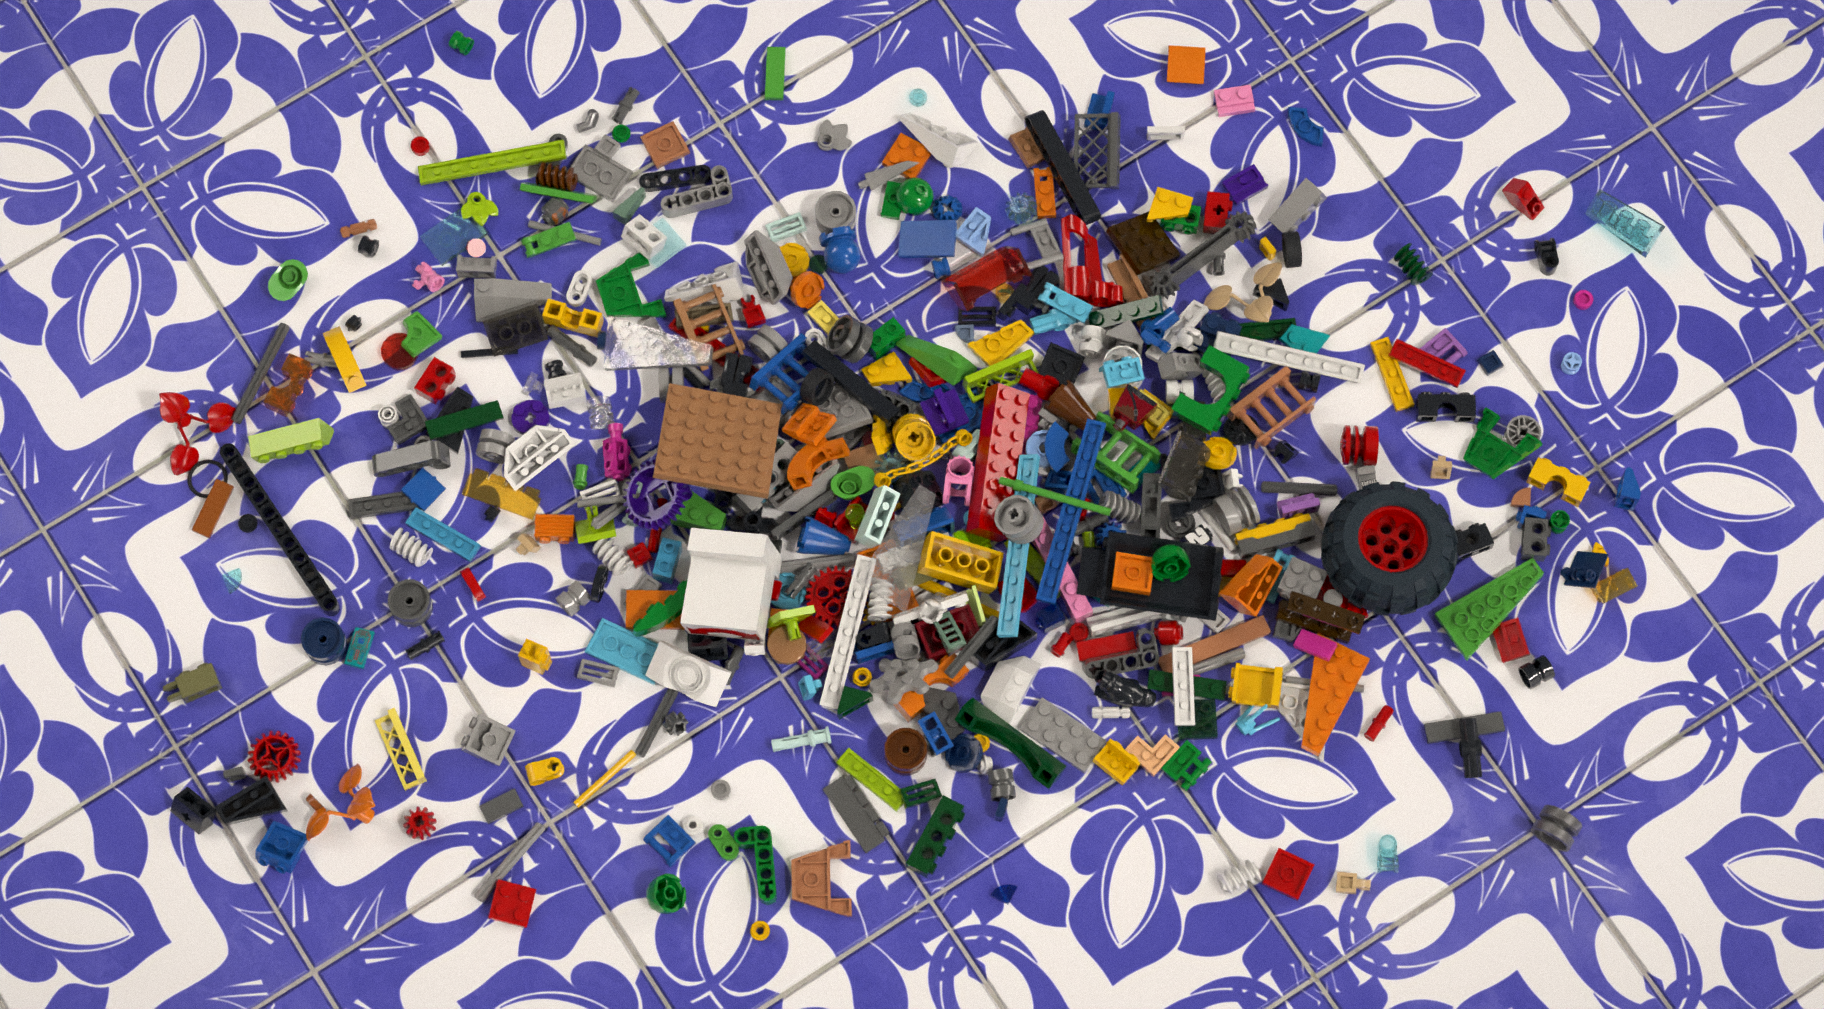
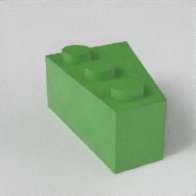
M693 491V496L688 501L682 503L685 508L679 509L682 515L676 514L677 521L670 520L671 524L690 530L691 528L724 531L727 522L724 512Z

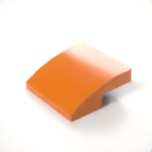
M1169 45L1166 82L1204 84L1206 47Z
M802 403L784 425L782 431L798 441L816 447L837 419L833 414L820 412L815 405Z

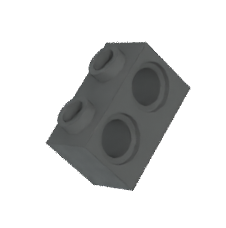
M1525 517L1522 525L1521 560L1534 558L1535 561L1544 562L1546 556L1550 555V544H1547V537L1551 535V526H1548V519ZM1532 528H1539L1541 530V533L1537 534L1533 532ZM1531 546H1538L1540 552L1533 551Z

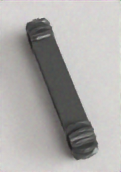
M1238 211L1236 215L1230 214V219H1225L1226 226L1167 270L1163 267L1159 272L1155 270V275L1150 276L1151 281L1149 282L1152 294L1154 296H1161V299L1165 297L1168 300L1169 295L1175 296V291H1180L1179 285L1237 241L1240 240L1244 243V239L1250 240V235H1255V228H1257L1251 214L1248 215L1245 211L1241 214Z

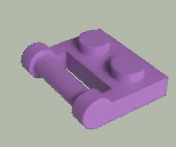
M1446 328L1420 348L1438 358L1442 357L1451 348H1454L1456 352L1445 360L1451 364L1468 354L1466 349Z

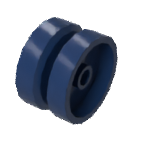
M324 617L313 619L302 631V647L311 661L316 664L325 666L335 664L346 653L347 639L336 621Z

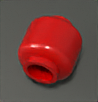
M1177 620L1160 621L1158 627L1154 628L1155 638L1163 646L1177 645L1180 640H1183V626Z

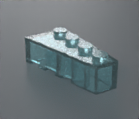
M1601 189L1594 196L1585 213L1590 219L1596 221L1645 258L1655 246L1666 227Z

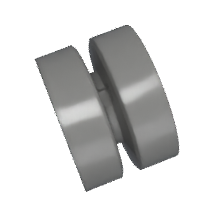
M766 324L757 331L758 335H753L747 342L751 350L765 363H768L788 345L777 331Z
M673 367L672 375H670L669 368H658L660 403H666L669 383L684 386L683 367Z
M1516 416L1508 423L1503 435V441L1515 448L1527 433L1540 440L1541 427L1530 416Z
M482 429L479 438L480 443L477 445L475 454L486 461L504 464L505 448L513 443L515 438L500 430Z

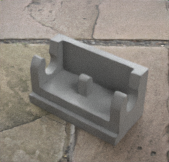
M458 255L456 267L458 277L496 279V256L491 258H472Z

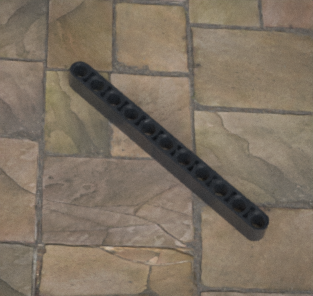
M231 443L224 444L220 449V455L323 612L327 616L337 615L340 611L339 602L237 448ZM228 452H234L233 456L226 457V454ZM238 467H244V469L241 472H236V469ZM248 482H254L251 487H245ZM258 497H264L261 502H255ZM268 512H274L273 516L265 517ZM278 527H284L282 532H275ZM288 542H294L292 547H285ZM298 557H304L302 562H295ZM308 572H314L311 578H306L305 576ZM324 587L322 593H316V589ZM328 603H335V605L332 608H326V605Z

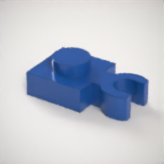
M1147 325L1141 330L1140 335L1145 343L1157 346L1164 353L1169 351L1171 344L1162 339L1158 333Z

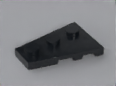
M457 386L436 418L471 408L474 396ZM464 431L435 440L442 442L451 451L458 454Z

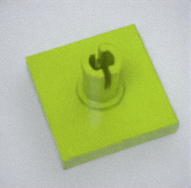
M590 506L585 508L588 519L575 521L578 544L616 537L614 518L601 528L595 529L594 526H591L593 518L599 515L598 507L592 506L593 515Z
M814 605L780 611L768 618L766 628L786 625L789 640L800 639L802 636L797 622H801L814 614Z

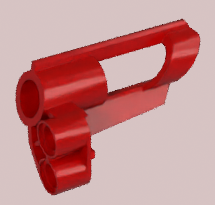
M1070 214L1062 218L1064 291L1095 307H1113L1123 304V287L1111 281H1102L1097 239L1088 234L1086 224L1079 217ZM1070 232L1080 235L1084 240L1085 266L1071 267Z

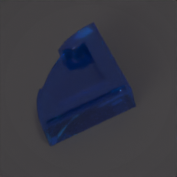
M1010 884L999 886L992 892L991 897L1009 905L1017 890V886Z

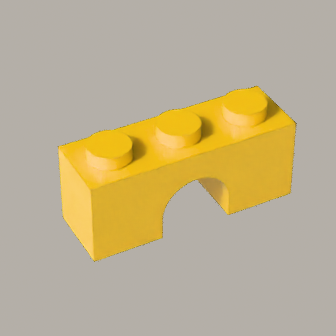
M547 299L542 314L545 324L555 325L559 328L597 338L604 322L603 315L600 312L586 308L583 309V312H578L568 308L566 303Z
M1540 457L1537 458L1526 483L1541 490H1544L1546 484L1550 481L1561 483L1564 488L1561 500L1576 507H1579L1591 483L1587 481L1586 477L1575 475L1566 467H1558L1552 464L1551 460Z

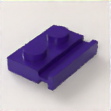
M1255 164L1222 182L1223 187L1230 194L1236 206L1264 191L1269 186L1264 181Z

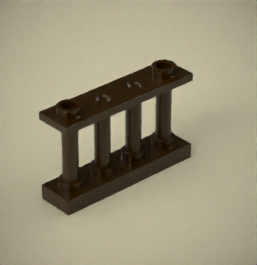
M1291 591L1288 602L1284 600L1279 601L1275 620L1346 644L1349 643L1352 632L1356 634L1361 633L1365 615L1295 591Z

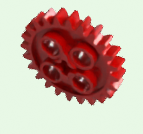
M837 566L834 567V571L827 567V573L820 570V577L813 575L815 582L809 581V585L812 588H806V592L810 594L805 596V599L810 601L806 605H814L815 618H821L823 622L827 621L830 626L835 623L837 628L840 625L845 599L848 594L846 590L849 588L852 578V569L845 572V566L841 568V571H838ZM843 581L845 585L843 587H836L835 583ZM820 591H827L829 593L826 597L818 595ZM833 595L840 596V599L834 598ZM832 606L839 609L836 613L828 611Z

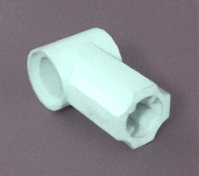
M977 429L972 434V441L969 445L961 446L959 444L953 451L952 456H965V458H970V461L973 462L977 456L980 430Z

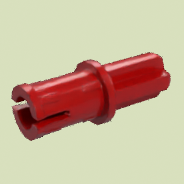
M1384 705L1377 717L1372 719V724L1364 733V737L1369 741L1374 742L1380 731L1386 728L1385 724L1394 712L1390 706Z

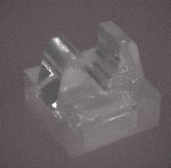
M531 372L527 376L521 390L522 394L528 396L531 391L537 394L541 392L544 384L536 380L538 374Z

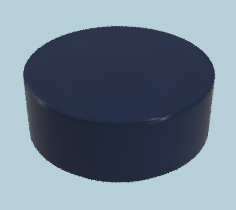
M599 331L597 350H604L606 347V331Z

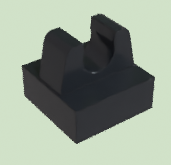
M1283 440L1276 445L1273 456L1278 457L1279 454H1283L1284 459L1281 463L1286 464L1295 458L1299 452L1286 440Z

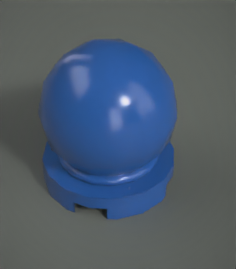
M850 226L833 228L832 233L826 235L823 232L819 236L820 245L825 248L824 261L827 267L835 273L846 274L851 272L860 262V249L858 244L854 242L857 237L855 229L851 230Z

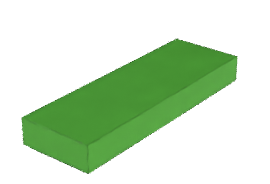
M767 47L765 100L784 101L786 47Z

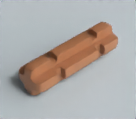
M370 219L367 222L362 221L351 224L350 227H341L340 232L342 237L346 238L350 237V234L357 235L368 232L367 230L369 229L370 231L377 229V223L375 219Z

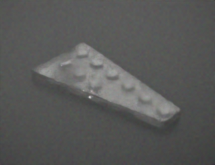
M612 316L608 318L603 369L606 371L712 365L713 347L709 344L685 339L675 334L671 335L664 331L633 324L626 320H619Z
M920 484L857 580L859 584L905 613L936 494Z

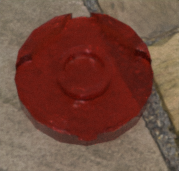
M395 333L387 337L383 342L381 356L388 367L395 370H405L412 367L418 359L419 355L413 358L401 346L407 334Z

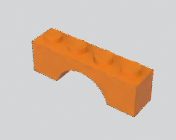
M953 653L950 657L948 655L944 656L939 661L938 670L927 674L923 681L929 686L941 683L954 687L968 675L969 669L964 665L953 679L949 678L944 671L956 658L957 655ZM914 691L904 693L901 701L893 704L908 723L919 715L926 706L923 694H917Z

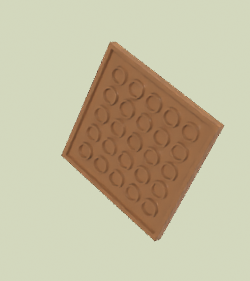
M669 383L653 478L768 499L782 404Z

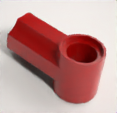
M1028 368L1024 370L1018 382L1035 391L1039 398L1049 401L1048 399L1059 386V381L1049 375L1042 376Z

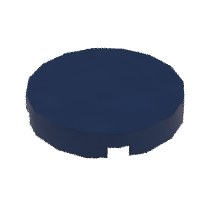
M959 734L954 740H951L954 746L945 751V759L951 769L960 773H968L979 765L983 755V748L981 742L976 737L969 734Z

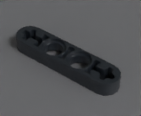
M697 165L646 173L640 177L639 185L640 188L643 187L645 189V192H654L705 184L711 179V170L706 165ZM701 171L705 172V177H701ZM692 172H695L696 179H693ZM687 173L690 175V178L687 181H682L679 179L680 175ZM664 176H669L671 182L664 184L661 182V179ZM655 178H658L659 185H656ZM646 180L650 181V186H646Z

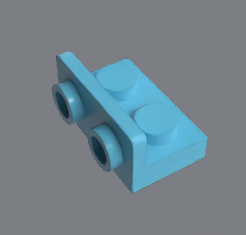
M1132 356L1121 358L1119 362L1109 360L1103 362V366L1099 368V372H1103L1107 389L1145 379L1139 357L1132 358Z

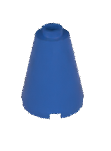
M806 516L804 518L806 526L801 527L797 547L800 548L796 550L797 553L844 555L845 552H849L851 541H848V536L812 517Z

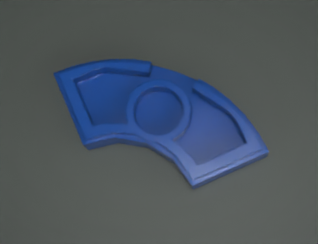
M1288 107V119L1294 132L1307 143L1322 147L1324 127L1318 126L1310 120L1307 108Z
M912 379L913 382L906 384L899 391V394L920 404L934 397V390L941 388L943 393L951 389L944 383L929 387L927 384L918 383Z
M1056 421L1049 428L1045 439L1046 460L1055 474L1070 462L1064 449V443L1069 433Z

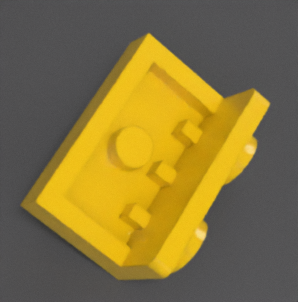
M1111 738L1092 761L1122 786L1137 771L1140 765L1138 758L1134 754L1128 753L1119 742L1113 741Z

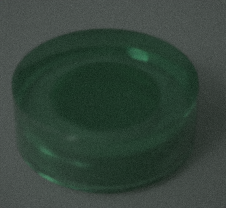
M815 255L809 261L810 270L818 275L825 273L828 269L822 255Z

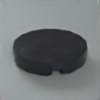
M600 564L597 568L593 580L591 602L599 603L605 591L604 585L608 580L609 568L603 564Z

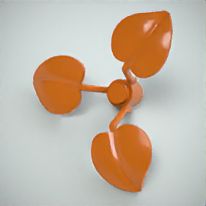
M357 763L351 767L339 782V791L341 793L348 791L353 797V801H351L347 809V814L331 810L326 812L324 807L318 809L310 817L307 824L306 837L308 841L319 835L326 828L329 822V815L331 814L351 818L352 820L357 818L365 824H368L373 819L375 812L371 808L375 807V803L372 799L371 790L368 787H363L356 794L353 793V788L361 780L362 770L360 764Z

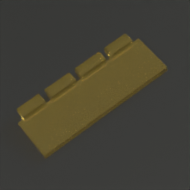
M476 468L473 474H469L462 495L492 506L498 505L500 509L531 520L534 519L541 498H539L540 490L527 486L525 492H523V485L514 491L509 483L505 486L507 480L504 477L492 473L488 480L489 472Z

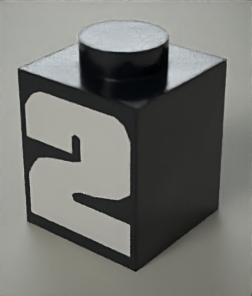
M1201 524L1184 535L1182 542L1210 546L1212 545L1213 534L1207 527L1204 528Z

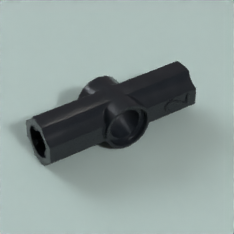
M1477 718L1460 719L1461 740L1459 741V751L1461 758H1463L1464 778L1482 777L1480 756H1482L1481 740L1478 738Z

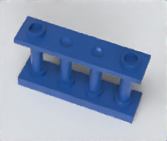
M802 333L752 376L749 385L754 391L759 387H765L783 402L782 415L788 410L792 411L802 397L800 396L801 386L786 375L781 368L784 365H789L804 378L809 373L793 359L796 354L802 355V351L806 348L807 337ZM777 376L793 389L795 393L787 397L769 382V378Z

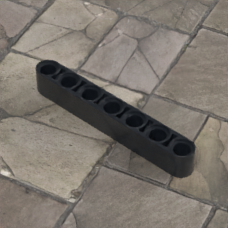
M1040 110L1026 116L1025 124L1075 216L1084 221L1086 225L1100 220V211L1046 112Z

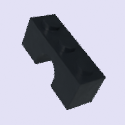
M1422 392L1416 398V422H1436L1438 410L1441 408H1448L1453 412L1454 422L1473 423L1476 418L1475 395H1470L1468 392L1451 394L1450 392H1442L1440 394Z

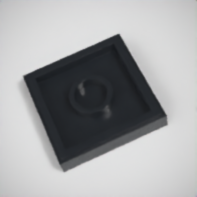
M1050 342L1038 374L1056 378L1059 381L1058 387L1062 384L1068 385L1067 380L1074 384L1085 356Z

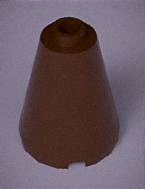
M1067 380L1068 385L1062 384L1048 399L1051 402L1049 406L1045 404L1044 408L1084 431L1087 418L1096 420L1097 417L1073 382Z

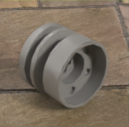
M1244 486L1239 487L1237 491H1231V500L1226 494L1213 499L1216 516L1229 536L1242 530L1241 521L1246 527H1250L1252 523L1257 524L1260 522L1256 502Z

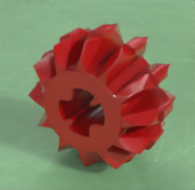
M417 806L416 812L410 809L409 813L411 816H404V819L408 821L403 824L404 828H408L406 834H412L413 839H416L419 835L421 840H424V834L431 837L429 830L435 831L436 827L433 824L437 823L436 818H433L434 813L432 811L428 812L427 807H424L421 811L420 807ZM420 820H422L424 824H420V827H418L416 824L417 821L420 822Z

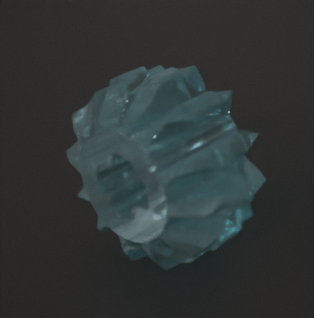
M1017 192L1015 198L1010 196L1012 201L1006 202L1007 208L1005 211L1009 219L1014 220L1016 224H1019L1021 221L1023 224H1026L1027 219L1032 221L1031 215H1037L1035 209L1038 207L1036 202H1034L1035 199L1025 192L1022 196Z
M887 451V458L883 454L879 455L882 462L875 460V463L880 465V467L874 468V471L888 472L889 470H886L888 462L894 465L895 469L906 467L907 465L899 463L904 458L899 457L896 459L897 452H894L891 458L890 451Z

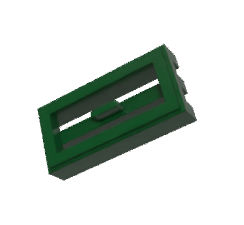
M936 779L908 786L898 791L899 795L902 796L901 800L905 804V809L942 797ZM930 785L934 786V788H930L911 795H906L907 792H911ZM936 792L934 795L909 802L911 799Z

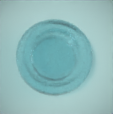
M920 88L912 90L909 94L910 103L916 107L923 106L927 102V93Z

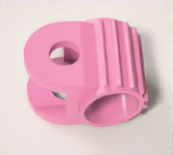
M958 455V457L954 456L953 459H949L946 467L943 504L949 503L950 496L964 497V505L970 506L974 477V466L970 458L967 459L965 456L960 457ZM962 472L966 475L959 476L955 475L954 473ZM951 483L966 485V488L956 490L951 487Z

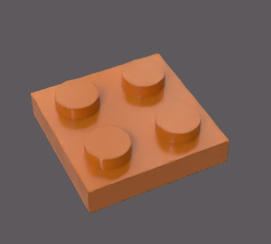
M900 133L882 161V165L888 167L904 161L920 162L900 174L907 179L917 178L932 154L920 142Z
M1116 552L1111 590L1150 596L1153 577L1151 569L1152 557Z

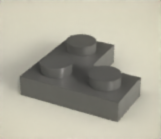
M411 394L395 402V406L403 419L388 427L397 445L402 444L426 429L425 421L428 420Z

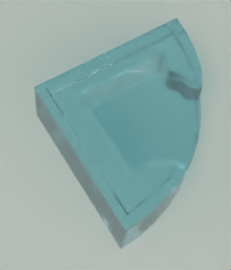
M240 568L222 575L230 594L236 591L241 584L242 572Z

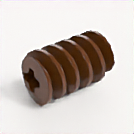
M542 162L536 174L537 185H547L548 187L561 188L562 190L568 189L571 192L575 190L578 182V175L574 173L573 167H570L567 172V167L563 166L560 171L559 165H556L553 169V164L549 163L546 168V163Z

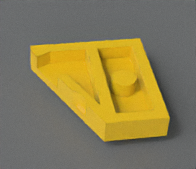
M895 352L861 369L862 374L872 387L881 386L882 384L893 385L899 381L913 382L912 377Z

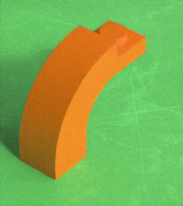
M825 436L816 447L807 444L800 449L791 460L787 471V479L792 488L798 490L812 486L813 474L819 466L827 461L849 456L850 450L845 440L839 438L828 441Z

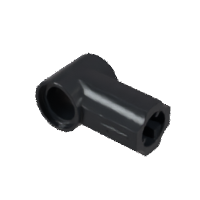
M715 490V507L726 515L732 510V492ZM721 501L728 502L724 507L718 505Z

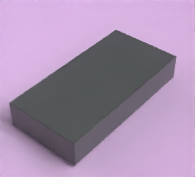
M514 788L479 807L489 825L524 806Z

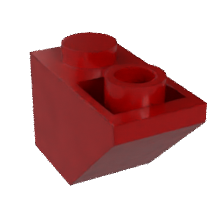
M1513 178L1502 189L1509 203L1530 220H1534L1545 208L1530 183L1526 180Z

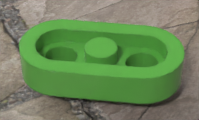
M721 824L713 825L708 832L709 840L722 859L726 861L735 860L739 855L738 845L725 826ZM716 831L722 832L719 837H716L714 834ZM727 847H731L733 850L732 852L727 853L725 849Z

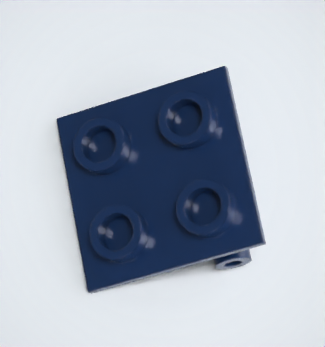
M1577 551L1571 567H1565L1560 571L1561 576L1565 579L1564 586L1595 589L1609 554Z

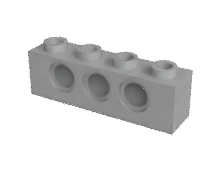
M787 441L775 450L768 498L775 493L774 488L778 484L782 485L787 480L786 475L789 464L797 453ZM778 461L783 463V470L778 468ZM738 493L731 497L746 513L758 511L763 505L761 502L764 500V498Z

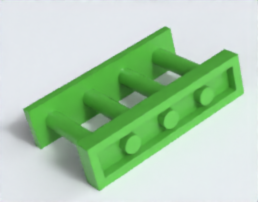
M1099 411L1096 421L1106 423L1105 430L1113 436L1099 451L1094 468L1133 494L1138 487L1139 479L1137 476L1150 461L1157 465L1161 452L1155 446H1150L1127 429L1119 432L1113 427L1115 421L1109 415ZM1078 437L1072 442L1071 452L1076 456L1081 443V439ZM1121 440L1128 447L1116 461H1112L1106 455ZM1136 450L1144 457L1131 472H1128L1121 466Z

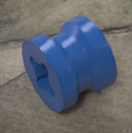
M946 257L942 258L941 261H931L936 279L943 275L951 276Z

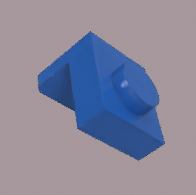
M1524 505L1522 511L1518 510L1515 519L1518 522L1517 528L1521 529L1525 517L1545 519L1547 512L1537 506L1530 507Z

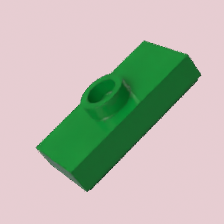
M887 181L881 217L894 220L900 219L901 209L896 203L895 196L897 195L896 190L901 183Z

